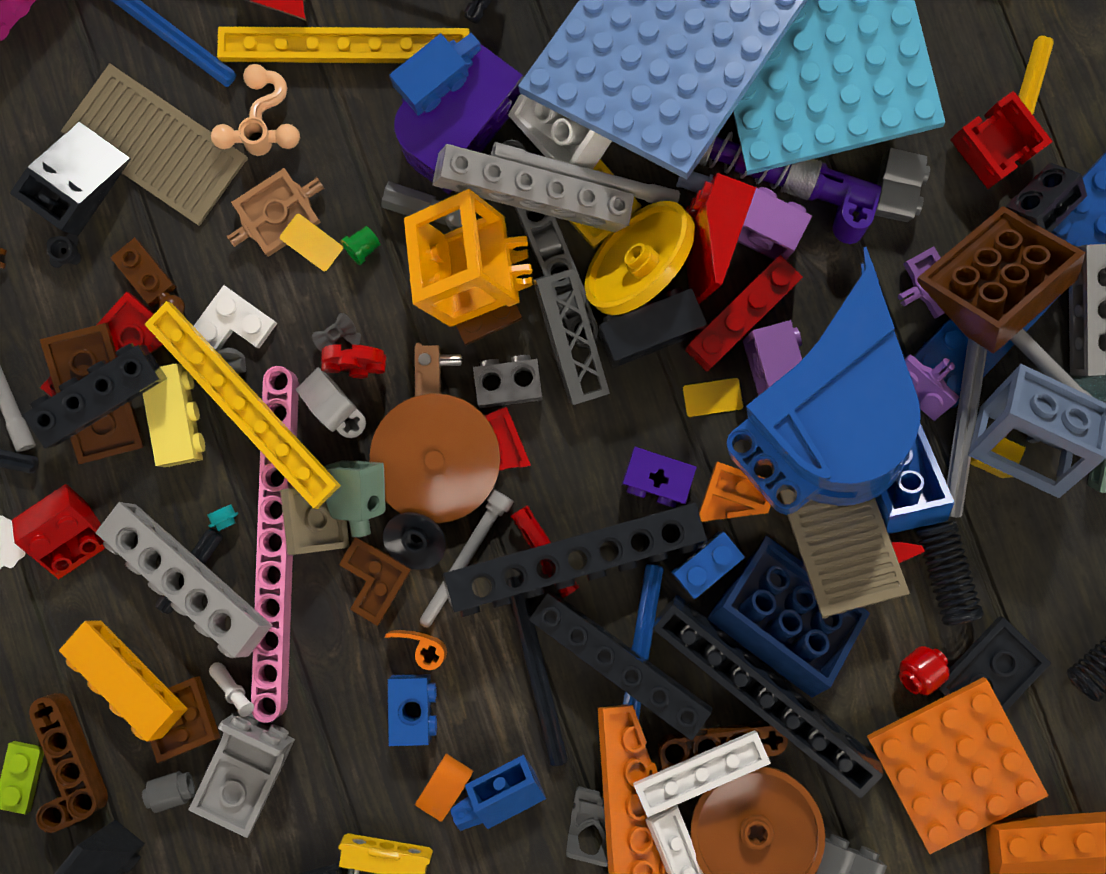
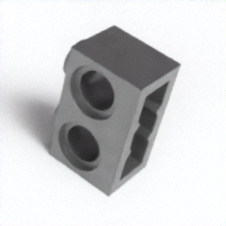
M520 355L512 357V362L499 364V359L480 361V366L473 367L479 408L541 401L542 392L537 359L531 360L530 355ZM520 371H528L532 374L533 380L526 387L518 386L515 383L516 374ZM489 375H496L501 379L499 388L494 391H488L483 387L484 379Z

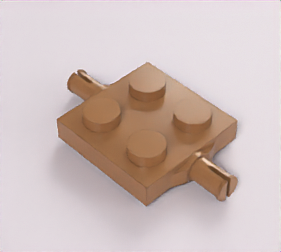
M283 168L231 202L240 215L242 227L227 235V238L236 247L251 237L259 244L265 255L271 256L287 245L280 240V235L296 214H301L315 226L321 223L312 210L309 198L325 188L317 177L301 188L300 185L292 180L286 169Z

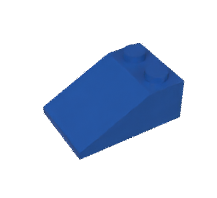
M921 423L916 440L898 478L886 491L875 497L888 534L948 521L954 505L952 495Z

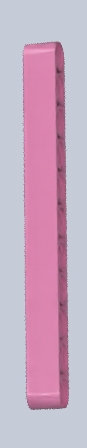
M274 366L264 374L262 401L273 413L279 406L286 408L287 414L282 422L297 437L298 393L295 389L299 386L298 378L290 370L281 366ZM286 374L288 379L286 387L282 390H277L274 384L276 378ZM260 451L254 609L273 625L269 631L277 635L279 642L276 648H271L266 643L265 635L253 650L251 702L254 704L252 712L254 718L259 722L268 723L282 715L288 704L293 555H288L283 513L281 517L275 519L270 514V507L276 501L282 505L280 490L294 487L285 477L280 486L276 487L273 485L271 476L277 468ZM274 533L278 534L282 539V545L278 551L272 550L269 546V539ZM272 566L277 567L281 573L280 580L276 584L272 583L268 578V570ZM269 599H275L279 604L280 610L276 616L271 615L267 611L266 606ZM267 664L274 666L277 670L275 681L269 680L264 674ZM264 698L274 700L276 704L275 713H269L264 709Z

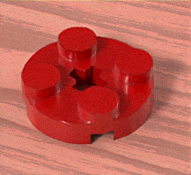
M341 344L325 346L322 348L321 371L326 373L347 371L349 372V377L368 378V373H385L386 354L384 355V351L364 345L352 344V349L342 351Z

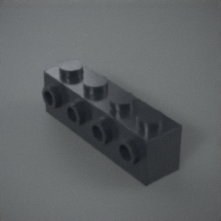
M130 343L115 352L117 358L108 363L103 360L87 369L89 375L79 381L76 377L72 378L58 387L61 392L51 398L48 395H44L30 404L32 409L24 413L23 417L45 449L56 447L167 379L146 345L134 346L133 343Z

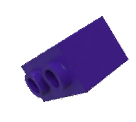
M634 447L621 485L628 487L626 492L645 498L646 493L658 496L657 503L675 508L677 503L685 504L697 467ZM660 470L662 472L661 477L666 479L665 484H659L656 488L653 486L654 481L649 479L650 474H656Z

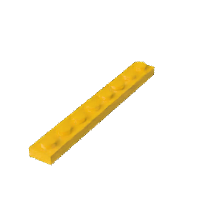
M218 27L217 58L221 62L404 63L440 33L448 42L455 40L457 43L469 35L470 31L469 28Z
M166 301L145 323V326L313 509H319L341 486L172 303Z

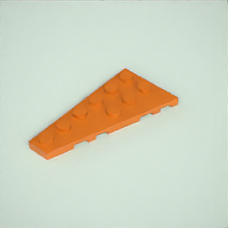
M628 704L598 708L608 874H667L645 819L648 817L633 784L658 772L655 763L651 762L645 746L647 741L634 707Z

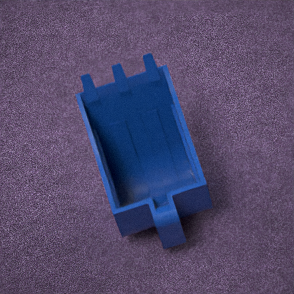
M867 247L863 248L864 264H861L860 279L820 340L794 368L746 406L748 419L734 429L727 439V448L731 459L772 507L781 514H792L811 499L818 503L848 506L864 503L879 496L898 478L918 434L920 425L919 400L898 343L894 325ZM739 440H748L752 444L751 449L746 453H739L733 447ZM767 464L773 468L774 473L769 478H759L755 474L756 468ZM786 489L791 490L795 493L796 500L791 504H782L777 499L778 493Z

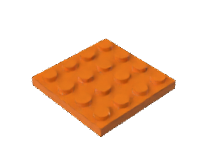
M984 677L867 735L873 750L929 854L1048 796L990 683Z

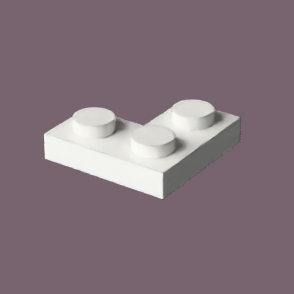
M223 285L194 327L216 351H219L233 331L255 347L260 348L277 325V322Z

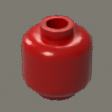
M920 646L900 662V681L913 694L929 695L948 680V660L940 650Z

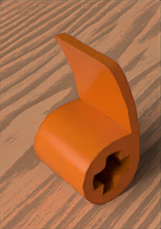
M394 630L386 633L384 637L420 640L416 648L415 660L422 669L435 670L446 659L447 648L444 642L428 634ZM431 646H434L436 648L435 654L439 656V659L434 658L432 661H428L426 659L427 653L423 650L424 648L428 650Z
M445 754L415 805L437 820L443 821L470 779L473 770L450 755Z

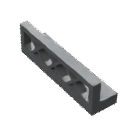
M574 269L533 279L532 281L568 402L576 405L610 394ZM568 277L572 291L565 302L554 296L551 282ZM573 297L576 303V307L570 305ZM557 302L564 305L560 313L557 306ZM568 308L578 313L581 320L575 333L564 328L562 318ZM582 329L584 331L586 339L579 336ZM566 333L572 336L570 343H568ZM577 339L587 344L590 351L584 364L574 360L571 354ZM591 360L593 362L595 370L588 367ZM575 364L582 367L579 374H577ZM587 370L597 376L600 389L583 394L580 381Z

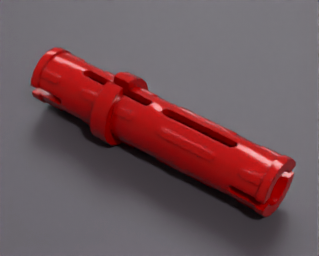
M528 505L511 515V518L531 548L551 543ZM544 560L539 561L543 566L541 570L544 575L548 574L550 577L553 571L551 564ZM576 583V585L559 589L558 592L564 598L578 589L579 585Z

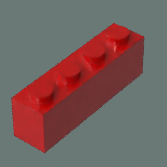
M779 255L686 347L685 351L708 372L803 277Z

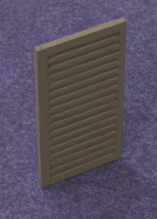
M110 63L61 130L63 134H66L78 122L84 124L131 158L122 174L198 226L202 224L241 167L248 160L246 155L233 146L225 150L216 147L211 141V132Z
M788 489L780 491L783 504H791L796 500V495L793 491ZM875 498L864 503L848 506L818 503L811 499L798 511L787 514L822 618H828L832 615L910 594Z

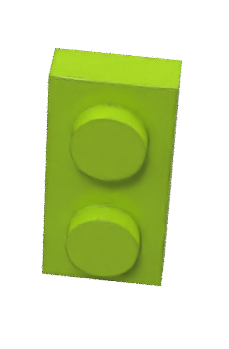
M18 741L8 743L0 778L1 810L24 815L31 812L44 756L41 746Z

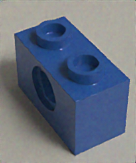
M431 674L392 675L388 679L389 746L429 745L432 736L437 735V716H431V703H436L437 689L436 683H431ZM416 702L419 704L421 715L419 717L409 716L405 711L406 703Z

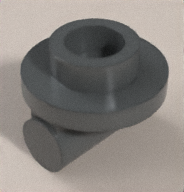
M224 348L217 351L237 374L246 372V358L241 352L234 348Z

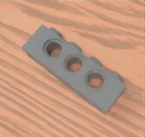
M1106 244L1076 246L1086 253L1079 278L1069 287L1070 375H1106ZM1098 273L1100 275V282L1097 279ZM1098 306H1100V315L1098 314ZM1099 337H1100V340H1101V345H1100V347L1098 346Z

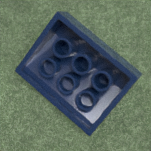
M765 536L722 594L707 619L813 698L831 688L870 612L862 607L832 615L828 618H822L804 563L771 538Z

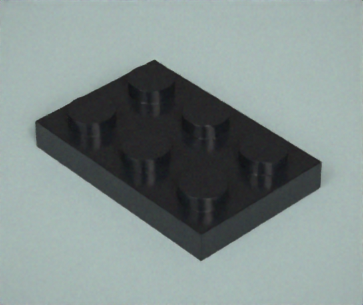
M999 616L949 668L948 680L937 690L945 697L984 677L990 683L1004 712H1006L1045 671L1051 662L1004 617Z

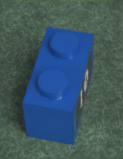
M719 531L670 571V573L689 596L696 599L743 560L745 556L725 532Z

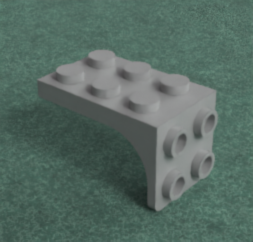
M236 712L220 722L218 729L223 731V736L188 810L248 838L295 739L288 736L289 732L280 726L271 725L269 727L258 722L252 713L241 717Z

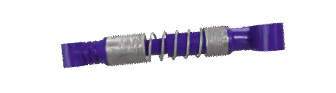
M732 131L728 133L726 139L716 136L699 161L700 165L703 164L705 166L708 159L709 168H713L717 161L724 163V172L726 174L735 166L734 171L738 172L740 178L743 179L747 175L740 144L732 142ZM815 159L747 175L755 178L756 184L765 181L771 184L772 189L780 186L781 192L805 200L813 201L820 199L838 205L833 222V233L839 241L846 244H854L861 240L874 219L881 193L880 185L829 169L826 163ZM854 211L859 212L855 221H853L854 218L852 216Z

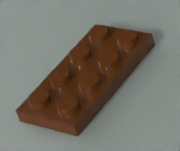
M108 323L39 339L56 394L61 392L58 387L64 382L75 377L79 381L89 375L87 369L103 360L108 363L117 358ZM132 401L70 438L78 464L145 447Z

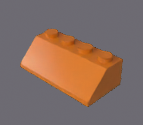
M1106 812L1001 819L986 827L990 874H1106Z

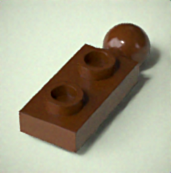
M134 237L110 257L148 305L154 307L160 302V309L167 301L184 314V301L176 295L169 294L177 286L138 239Z

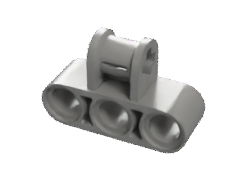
M317 367L295 389L311 412L332 432L337 430L344 437L353 438L360 435L365 429V417L340 387L325 372L321 371V368Z

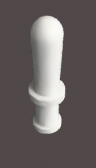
M213 663L209 668L210 676L226 693L225 699L227 702L235 705L241 717L251 714L254 710V704L245 697L244 688L235 683L222 663Z

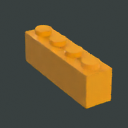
M101 620L84 621L59 650L66 658V664L72 670L81 673L88 681V687L96 694L102 695L110 703V710L117 716L124 718L132 726L131 731L141 740L149 742L163 738L188 709Z

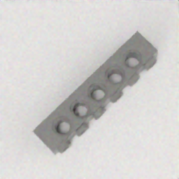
M446 144L438 153L432 184L433 186L456 192L470 189L483 199L615 233L629 226L634 194L450 144Z
M119 502L95 532L104 540L103 546L107 550L122 556L127 561L125 565L128 569L138 575H143L149 581L148 586L154 592L165 595L172 602L171 607L176 612L195 622L194 628L202 635L214 639L219 644L217 648L229 658L248 657L273 626L136 504ZM138 535V544L135 547L134 538ZM160 554L161 564L159 567H157L156 559ZM181 575H183L184 577V585L182 588H180L179 586V578ZM204 595H206L208 599V604L205 609L202 607L201 603ZM227 616L231 618V627L229 630H227L225 627V619Z

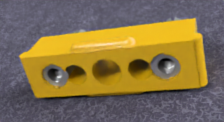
M347 833L343 836L339 845L341 850L339 867L348 868V874H353V871L354 874H359L360 871L377 874H426L427 865L430 863L433 850L425 846Z

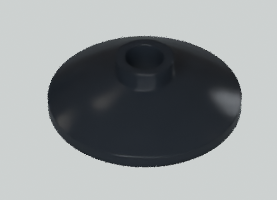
M413 512L398 514L387 523L383 532V542L389 555L411 569L423 570L435 566L440 562L446 550V540L442 530L433 520L422 514Z

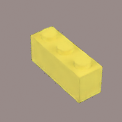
M177 363L161 366L160 368L167 379L143 393L155 466L170 467L203 460L202 452L205 451V441L203 435L198 433L196 423L200 419V414L196 402L192 401L193 377L182 365Z

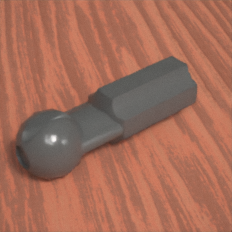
M388 181L381 207L410 216L440 202V200H437L436 196ZM460 209L434 220V222L447 225L451 231L462 227Z

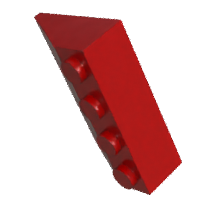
M717 173L711 182L705 181L702 190L699 189L696 198L693 197L690 206L687 205L685 209L691 215L695 224L694 241L686 259L689 289H693L698 304L723 284L757 188Z

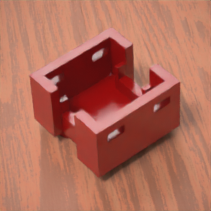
M1014 91L998 101L984 114L987 120L981 123L983 120L980 116L976 117L950 139L987 189L1018 168L1015 163L1017 160L1022 165L1053 142Z

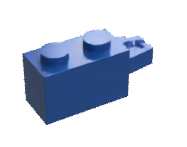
M440 33L389 74L393 87L418 116L424 111H432L441 102V97L450 90L454 92L464 85L467 80L466 77L469 76L468 69L473 65L471 59L481 51L480 42L472 33L457 43L455 40L448 42Z
M522 755L466 784L465 788L468 797L452 807L450 811L453 821L460 831L481 823L489 829L540 803L546 797L536 772L526 757Z

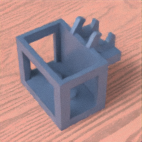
M1020 364L980 406L968 456L1060 498L1106 459V403ZM988 418L994 419L995 421L986 429ZM1012 429L1028 435L1026 441L1030 443L1041 441L1061 451L1056 481L991 450ZM1073 454L1082 457L1071 467Z

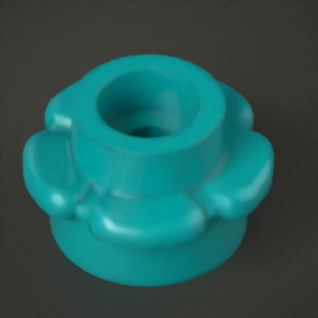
M231 504L207 515L211 523L208 526L211 528L216 525L218 531L236 523L234 517L238 515V512L235 513Z

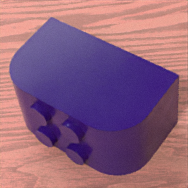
M480 45L481 51L471 59L473 65L468 69L469 76L466 77L467 80L464 85L454 92L450 90L441 97V102L435 109L430 112L424 111L418 116L402 98V105L396 113L394 130L407 162L432 183L438 153L446 144L482 153L509 119L508 114L520 95L518 85L523 80V75L482 45ZM440 188L448 195L452 192V190Z

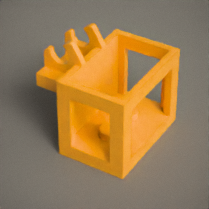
M472 190L462 191L404 218L413 305L446 325L452 327L504 305L510 307L520 303L518 291L533 285L532 277L517 278L524 274L531 275V264L512 266V264L529 257L527 249L522 251L513 250L519 246H528L527 236L507 238L504 216ZM460 209L462 227L443 234L429 224ZM476 213L483 218L476 220Z

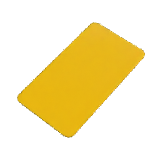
M299 213L294 216L280 235V240L322 271H327L343 250L342 245Z
M738 378L691 384L683 387L688 417L741 410L743 408Z

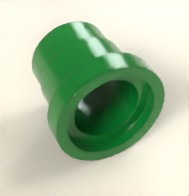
M367 226L352 236H345L341 239L344 249L358 265L366 262L365 258L381 245L376 235Z

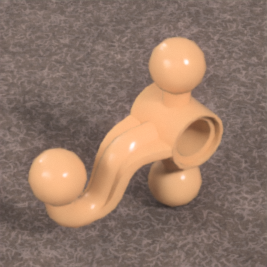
M258 64L249 65L243 74L244 82L247 86L258 90L266 86L267 83L274 85L275 90L271 94L257 99L252 104L249 118L241 122L238 130H234L226 124L216 125L211 132L212 143L224 150L231 148L235 143H243L246 150L256 156L268 153L272 148V143H277L285 149L294 148L300 140V133L296 127L291 124H283L276 130H268L262 120V113L265 110L278 105L286 97L288 89L286 81L275 71L266 70ZM262 133L260 139L255 141L249 140L252 134Z

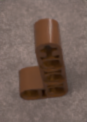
M53 693L38 698L32 703L29 710L31 722L61 793V796L44 804L37 811V825L47 833L57 832L90 817L102 809L108 800L107 789L71 701L63 693ZM52 706L53 712L49 713L48 707ZM56 722L60 723V725L57 727H54L53 725ZM59 733L66 736V747L60 744ZM72 763L78 766L80 770L79 777H76L71 772ZM84 794L89 795L92 799V807L84 803ZM54 807L60 810L61 820L55 818L53 814Z
M766 721L700 729L692 741L681 732L670 733L663 736L658 743L660 771L701 754L698 752V745L705 739L712 740L714 742L713 748L731 741L736 735H745L756 730L768 757L779 755L785 751L788 739ZM770 731L777 736L772 738V744H768L764 740L769 737ZM671 744H678L682 747L681 754L676 758H668L665 755L666 748Z

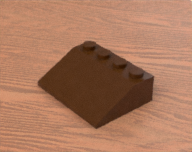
M1002 206L917 278V282L966 337L994 354L1078 280L1086 252Z

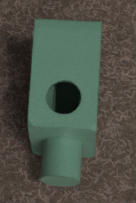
M341 460L323 466L341 485L326 500L330 516L333 519L349 520L352 537H363L371 534L369 519L383 514L386 510L384 463Z

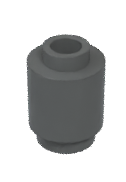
M180 771L150 780L146 784V789L142 791L144 805L147 809L151 808L154 813H158L186 804L189 799L195 797V784L189 772L181 773Z

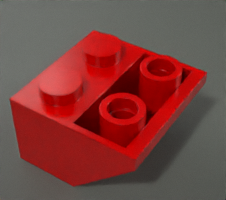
M64 484L12 519L14 543L58 580L105 549L103 546L104 540L95 533L102 524L88 503L67 484Z

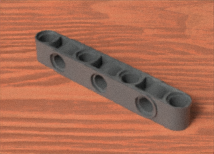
M506 140L502 143L526 151L523 144L517 140ZM514 207L542 276H550L553 269L558 267L566 270L574 269L593 337L596 341L598 325L556 218L545 215L541 221L532 222L527 217L531 211ZM568 277L562 281L551 282L554 296L565 302L572 291ZM573 297L570 305L576 307V303ZM557 302V306L560 313L564 305ZM568 308L562 318V323L567 330L575 333L574 331L579 326L581 320L578 313ZM578 339L574 344L577 348H588L587 344Z

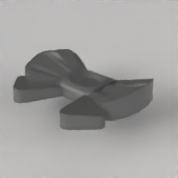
M340 313L336 322L326 328L325 331H316L312 334L313 342L321 352L325 346L336 345L335 342L341 337L353 345H360L361 334L356 332L353 321L344 313Z

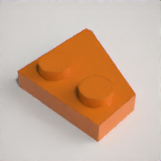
M716 462L699 510L701 522L766 514L769 512L771 504L740 469Z

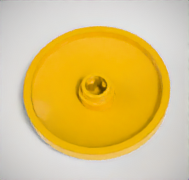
M673 201L652 203L633 213L630 217L629 226L616 233L612 232L595 253L585 278L584 288L588 301L604 314L619 315L637 309L660 293L681 269L692 248L695 224L691 215L680 204Z

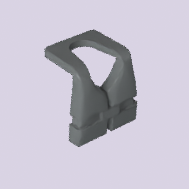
M579 786L576 788L573 802L575 804H573L566 856L608 867L603 795L601 796L599 791ZM591 825L597 827L603 840L598 853L595 855H589L581 851L578 841V834Z

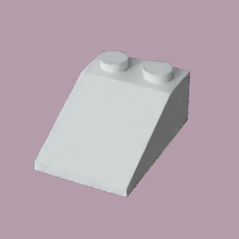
M522 94L519 95L508 114L542 154L551 159L594 169L612 142Z

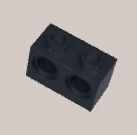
M1050 162L1011 200L1006 208L1043 229L1052 232L1088 195L1081 173Z

